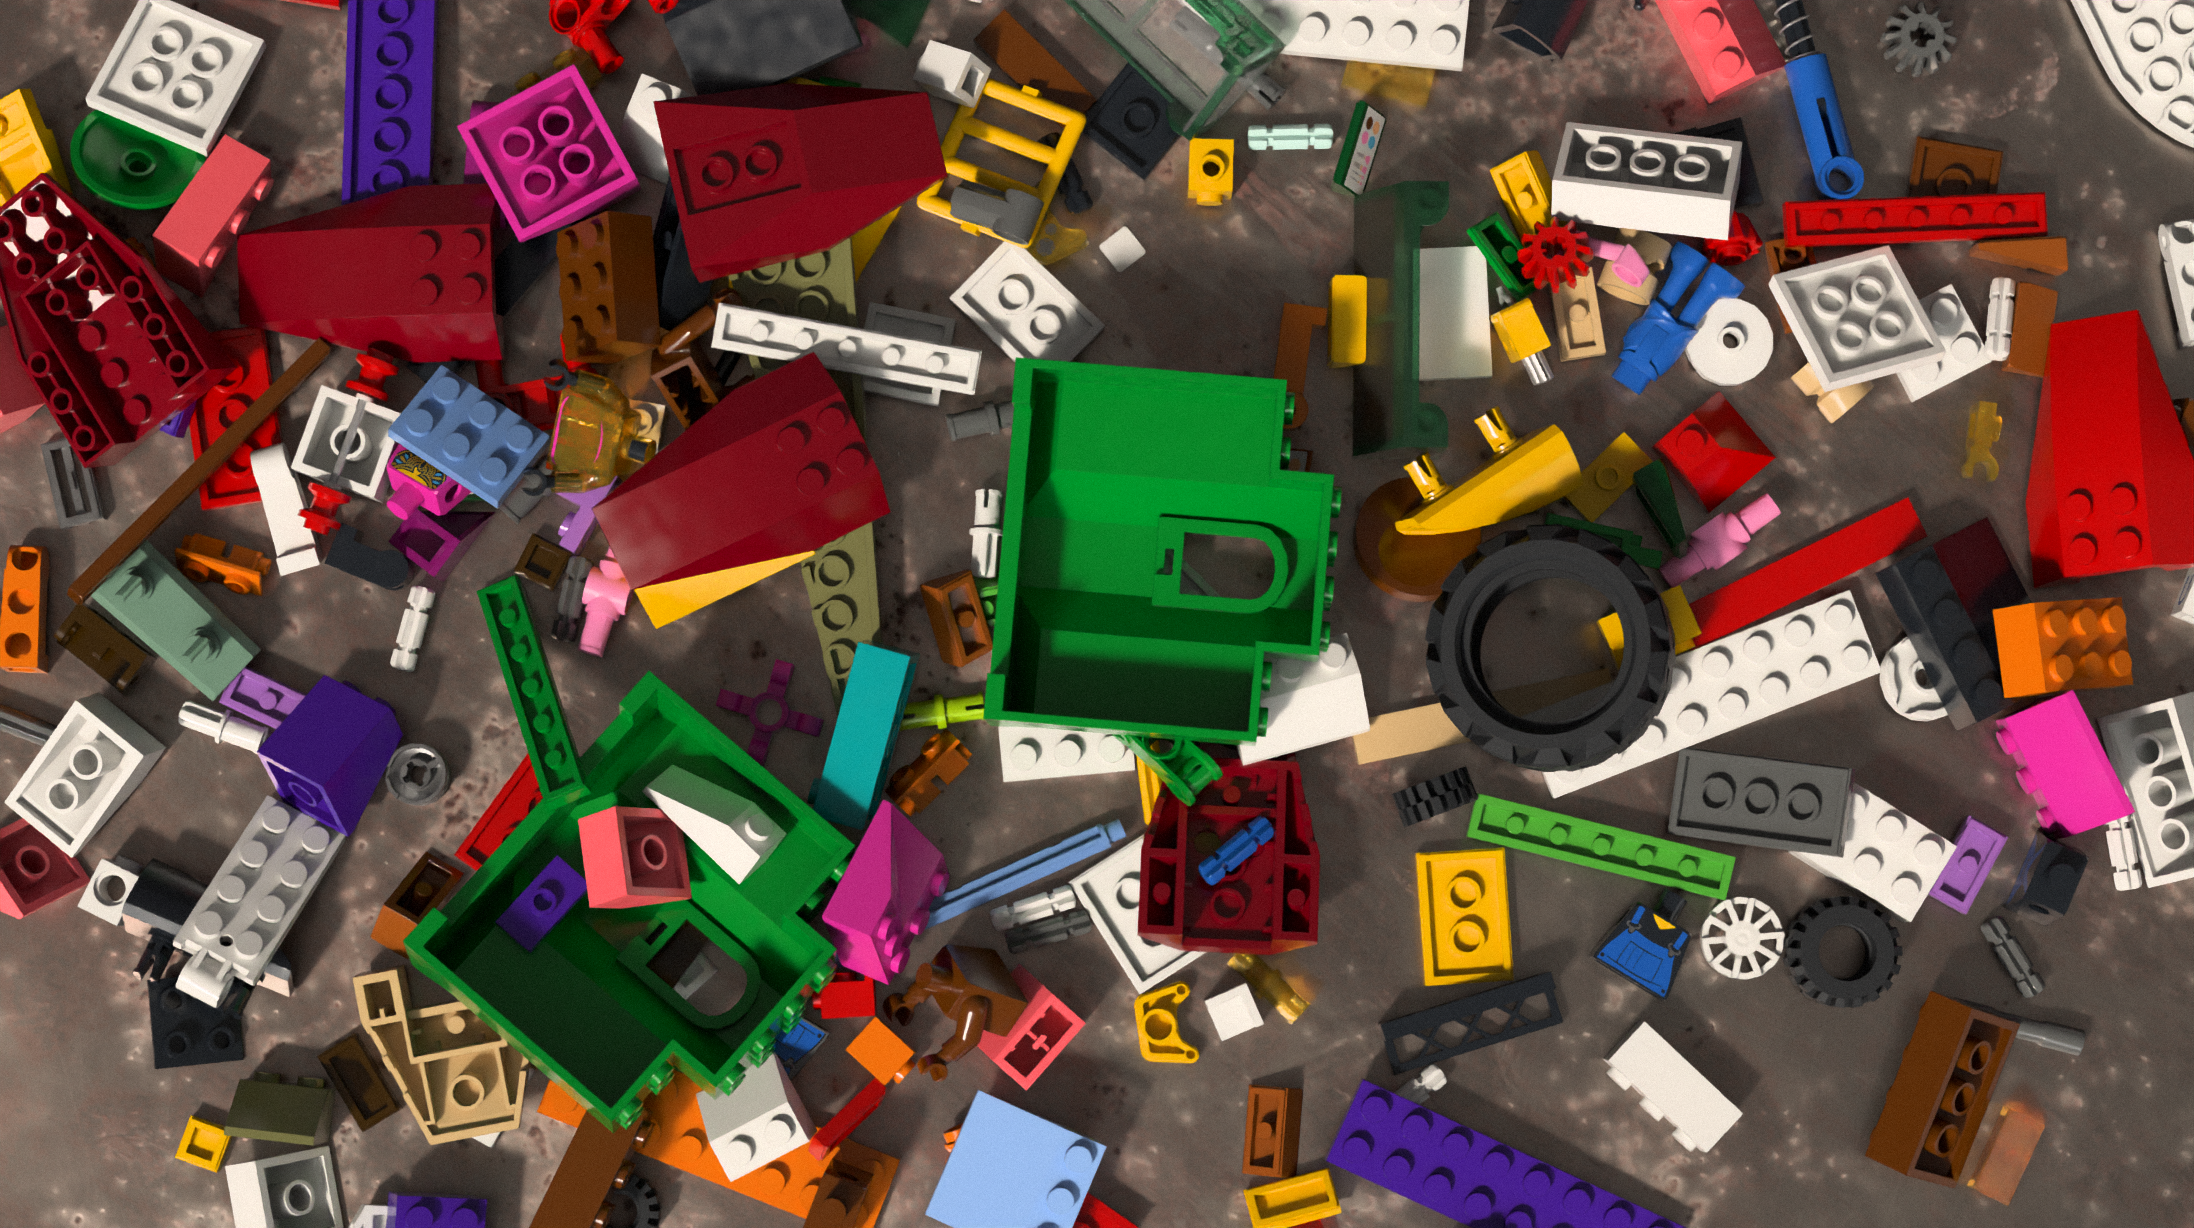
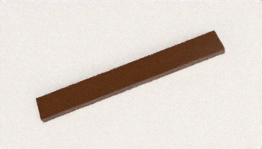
M318 338L69 586L67 595L77 605H82L327 360L331 348Z

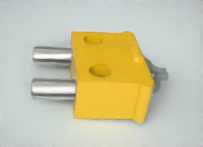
M1503 286L1496 288L1502 310L1489 316V319L1499 336L1511 364L1522 360L1533 385L1546 383L1547 379L1550 381L1554 375L1542 350L1551 346V343L1539 321L1531 300L1526 298L1514 304Z

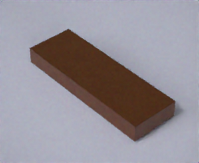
M1005 9L973 39L974 43L1021 89L1023 85L1037 89L1043 94L1042 98L1084 114L1097 101ZM1056 122L1064 130L1066 125Z

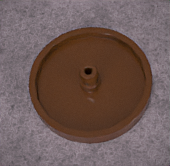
M1405 477L1385 483L1366 499L1354 524L1353 548L1362 571L1382 591L1406 601H1434L1442 593L1440 587L1457 563L1478 550L1476 547L1482 542L1481 530L1478 527L1460 532L1435 535H1404L1398 532L1395 522L1420 506L1422 500H1424L1412 478Z

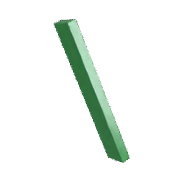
M515 574L478 590L477 595L546 807L549 811H552L592 794L521 579Z

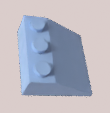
M977 1090L924 1214L953 1228H1072L1107 1146L1096 1139L981 1090Z

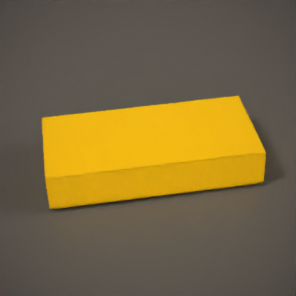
M1329 1167L1243 1190L1253 1228H1288L1341 1213V1207Z

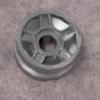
M411 743L400 747L393 753L386 767L385 781L388 790L396 799L409 805L426 806L437 802L445 795L451 783V769L448 760L439 750L425 744ZM417 766L426 769L422 779L423 783L420 784L413 782L410 777L412 769Z

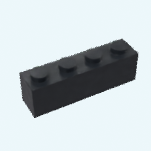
M670 175L653 234L661 335H665L706 305L710 288L715 280L699 283L691 269Z

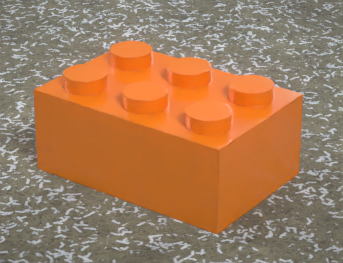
M2122 597L2035 602L1993 610L2004 698L2058 694L2070 690L2074 692L2094 691L2133 685L2132 660L2129 655L2126 616L2123 611Z

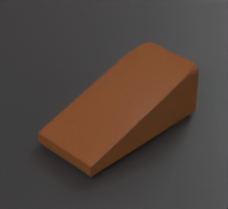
M2063 236L1979 241L1969 249V256L2049 275L2060 276L2068 270L2066 238H2063Z

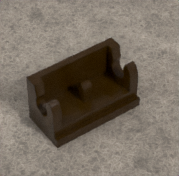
M86 603L82 605L76 604L74 610L54 635L59 645L67 649L124 696L130 694L157 660L154 655Z

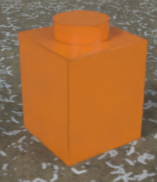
M875 1016L845 1049L884 1086L891 1079L899 1084L916 1066L910 1058L917 1051L878 1016Z

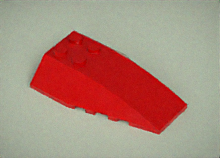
M2138 309L2051 324L2026 495V511L2035 589L2078 584L2081 577L2159 567L2166 571L2194 567V459L2188 446L2187 435L2183 425L2179 422L2172 403V395L2168 385L2164 382L2158 366L2160 363Z

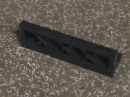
M1551 972L1539 973L1378 1023L1393 1075L1563 1023L1553 991L1556 989ZM1544 993L1551 1017L1533 1022L1518 1014L1526 998ZM1517 1001L1513 1010L1503 1006ZM1497 1008L1510 1015L1502 1032L1491 1035L1476 1027L1483 1011ZM1475 1014L1471 1023L1461 1019ZM1515 1018L1526 1023L1525 1025L1510 1029ZM1455 1021L1467 1027L1468 1029L1461 1043L1457 1046L1448 1048L1433 1040L1441 1024ZM1432 1028L1428 1037L1419 1032ZM1473 1031L1484 1036L1483 1038L1468 1042ZM1413 1034L1426 1041L1417 1058L1400 1063L1393 1039ZM1431 1044L1441 1049V1051L1426 1055Z

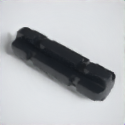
M1058 132L1049 133L1037 142L1056 148L1061 134ZM1071 157L1057 188L1060 195L1065 194L1066 199L1064 203L1069 213L1075 216L1091 209L1093 201L1088 191L1082 190L1081 187L1084 183Z

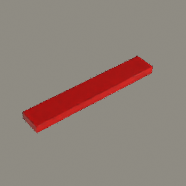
M2045 192L1789 201L1782 204L1785 248L2022 239L2048 236Z
M1907 497L1690 603L1689 606L1702 634L1692 638L1695 647L1689 649V651L1707 645L1926 538L1928 535L1909 498Z

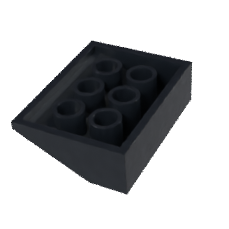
M679 0L672 10L663 14L667 29L697 95L779 85L863 47L850 0Z
M1988 517L1875 573L1956 731L1976 724L2027 697L2004 698L1993 610L2032 602Z

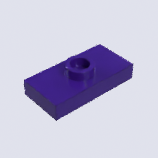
M557 855L495 923L530 954L586 894V880Z

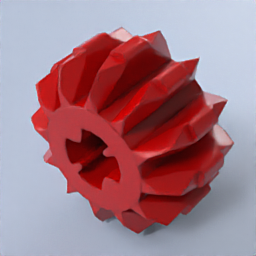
M1554 216L1550 221L1551 227L1545 228L1542 223L1536 221L1534 224L1536 235L1523 234L1521 239L1525 248L1520 249L1517 252L1518 261L1524 264L1521 269L1524 278L1535 277L1534 285L1538 290H1541L1549 282L1551 283L1552 292L1557 294L1561 289L1560 283L1566 282L1569 287L1575 289L1577 286L1575 275L1588 276L1590 270L1586 262L1591 261L1594 258L1593 249L1587 246L1589 243L1587 232L1576 233L1577 225L1573 220L1566 223L1562 228L1560 227L1559 219ZM1559 251H1562V252H1563V256L1558 255L1557 253H1558ZM1548 254L1554 257L1552 259H1549Z

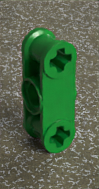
M1112 734L1118 741L1128 746L1166 783L1173 794L1187 806H1191L1196 802L1195 796L1210 781H1218L1223 776L1216 762L1191 741ZM1157 740H1167L1173 744V748L1167 753H1156L1150 746Z

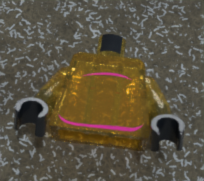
M553 359L549 362V367L561 370L564 373L562 378L558 380L543 377L547 388L554 391L562 390L545 466L546 469L554 471L550 475H544L536 467H528L523 470L522 473L524 475L536 474L541 479L538 487L532 489L522 488L523 492L530 496H538L546 488H550L553 493H586L610 485L615 476L628 474L632 461L646 464L655 456L656 441L638 435L642 419L641 414L630 408L629 399L612 379L580 369L571 372L567 364L561 359Z

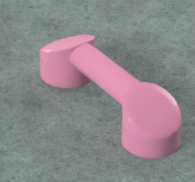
M1589 236L1587 246L1593 249L1594 256L1615 261L1612 265V270L1617 277L1634 287H1640L1650 271L1644 260L1630 244L1624 246ZM1559 251V252L1557 253L1558 255L1563 256V252H1562V251Z

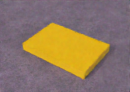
M1491 848L1416 853L1424 986L1513 981L1505 849Z

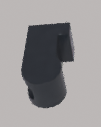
M341 522L340 531L338 530L325 564L387 590H403L411 583L414 576V567L408 557L395 550L378 551L361 544L364 532Z

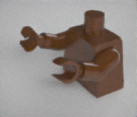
M726 287L719 290L713 296L714 304L711 306L705 305L688 319L660 338L661 345L652 351L651 377L685 430L717 405L732 390L755 380L754 373L751 376L747 374L734 385L722 386L717 371L696 339L715 326L719 303L744 307L740 296L733 288Z
M947 944L935 955L931 963L920 965L916 973V980L907 987L908 992L905 995L894 993L884 1000L883 1010L891 1022H893L896 1016L902 1026H907L914 1016L913 1007L919 1002H925L933 995L943 1014L949 1019L957 1021L955 1034L942 1044V1049L936 1054H929L920 1058L917 1062L921 1075H925L930 1070L933 1081L942 1082L948 1076L946 1065L951 1061L957 1062L976 1047L981 1041L983 1030L1007 1037L1028 1005V1001L996 950Z

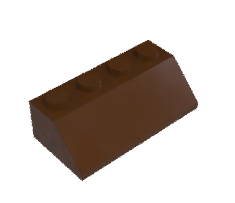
M1930 990L1926 1002L1919 1011V1020L1910 1043H1908L1903 1051L1902 1063L1895 1081L1887 1092L1886 1103L1879 1121L1871 1132L1870 1144L1865 1156L1906 1176L1955 1189L2020 1024L1964 1001Z

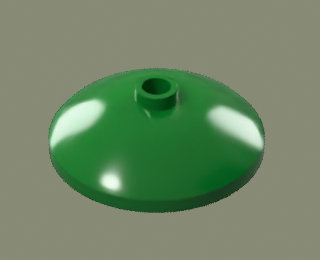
M97 109L80 122L73 134L70 147L73 171L84 188L104 202L128 209H153L176 202L205 162V155Z

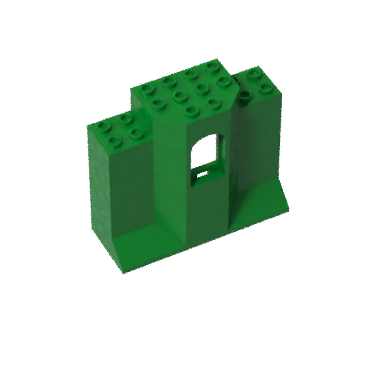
M1016 357L1012 393L1014 413L990 673H987L983 719L990 726L1047 728L1256 746L1257 736L1266 737L1268 708L1260 707L1261 692H1270L1272 662H1263L1264 657L1317 662L1319 652H1327L1329 648L1331 622L1322 621L1323 611H1330L1333 600L1334 577L1326 576V567H1334L1338 542V532L1329 531L1330 518L1339 517L1342 487L1333 486L1334 474L1280 470L1289 468L1291 437H1283V424L1292 425L1295 392H1286L1287 380ZM1185 533L1252 538L1265 542L1272 551L1275 560L1274 578L1268 591L1260 598L1251 600L1180 594ZM1166 549L1174 550L1172 575H1164Z
M650 671L619 703L620 714L580 757L592 794L552 811H549L542 799L440 912L433 907L403 940L411 964L416 969L455 996L613 1134L620 1126L628 1130L645 1110L642 1107L644 1104L642 1101L651 1091L656 1095L660 1094L675 1076L673 1073L674 1065L714 1100L723 1093L730 1096L746 1078L744 1073L752 1064L760 1068L776 1049L774 1045L777 1035L782 1030L788 1035L805 1016L803 1012L806 1006L804 1004L814 991L819 994L835 976L834 970L837 967L835 964L837 948L808 924L823 908L824 903L822 901L826 897L824 894L831 887L836 890L854 856L855 845ZM671 765H675L754 802L787 833L766 862L739 885L683 831L692 898L624 909L590 908L588 892H586L530 954L495 923L557 855L586 880L578 819L614 806L660 809L642 791ZM687 920L735 960L747 975V985L738 1003L720 1015L708 1016L699 1012L647 967L648 963ZM664 923L667 928L650 946L647 941Z

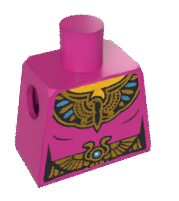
M400 444L387 463L386 468L391 487L396 491L387 501V506L393 514L403 520H407L419 505L438 516L445 515L471 493L470 490Z

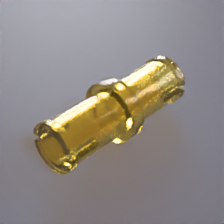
M1236 953L1228 961L1227 964L1234 968L1256 989L1254 994L1259 999L1264 997L1291 1025L1311 1005L1281 978L1284 974L1278 968L1274 971L1257 954Z

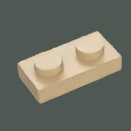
M1589 267L1590 273L1587 277L1575 275L1577 280L1575 289L1569 287L1566 282L1560 283L1561 289L1556 294L1552 292L1551 283L1548 282L1561 362L1601 356L1606 353L1592 267Z

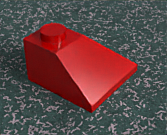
M1720 391L1651 447L1663 459V462L1707 514L1776 458Z

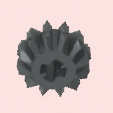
M1919 1L1913 11L1904 4L1898 9V17L1889 16L1885 21V25L1890 31L1884 32L1880 36V41L1893 46L1883 55L1886 60L1892 59L1895 56L1900 59L1895 67L1896 72H1901L1909 64L1913 77H1919L1922 74L1923 68L1930 74H1934L1939 70V62L1947 63L1951 59L1952 54L1947 48L1956 44L1957 37L1944 33L1953 26V20L1946 19L1940 22L1937 19L1941 14V7L1936 6L1927 14L1924 1ZM1915 31L1922 34L1920 39L1926 38L1927 42L1922 47L1915 45L1917 40L1911 41L1910 39Z

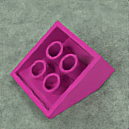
M574 64L457 126L520 243L603 211L642 190L633 170Z
M2073 690L2042 697L1996 720L2000 729L1996 731L1997 740L2007 755L2013 754L2020 768L2016 771L2017 779L2026 794H2033L2040 808L2036 811L2038 821L2047 834L2053 833L2055 839L2067 838L2135 812Z

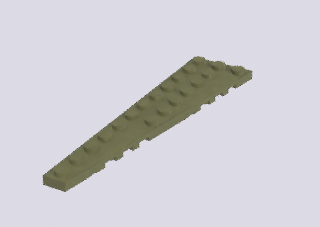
M852 236L829 251L729 275L733 289L737 291L746 308L859 328ZM748 354L755 379L790 363ZM826 369L840 389L868 448L863 375ZM874 521L815 549V555L801 561V571L810 598L811 612L823 651L822 656L831 684V693L837 717L858 642L870 639L883 643Z

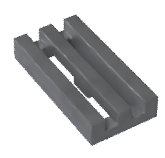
M62 438L40 444L60 529L67 530L74 526H83L90 522L107 520L95 468H84L81 463L92 512L87 513L72 447L68 440ZM59 449L62 451L76 516L72 517L69 516L54 452Z

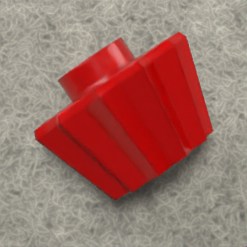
M1734 211L1728 240L1704 238L1701 254L1709 260V263L1717 262L1720 265L1734 266L1751 259L1752 255L1760 253V247L1763 242L1749 217L1744 213Z

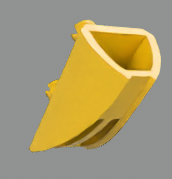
M1496 405L1486 411L1487 415L1476 417L1474 422L1479 426L1494 451L1491 459L1453 484L1448 485L1431 460L1428 451L1416 457L1418 463L1412 461L1403 466L1421 492L1424 500H1422L1420 506L1395 522L1396 530L1404 535H1435L1460 532L1508 521L1560 499L1584 484L1578 462L1563 431L1553 424L1533 430L1524 437L1517 438L1502 415L1499 406Z

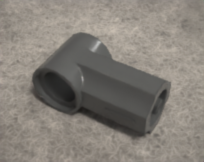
M963 179L955 187L952 194L950 214L956 219L991 229L994 234L1021 245H1028L1044 203L1040 199L1019 190L1007 189L1006 192Z

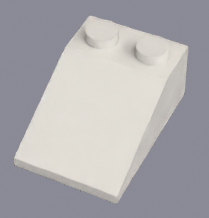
M99 692L73 703L4 803L73 858L143 781L166 747Z

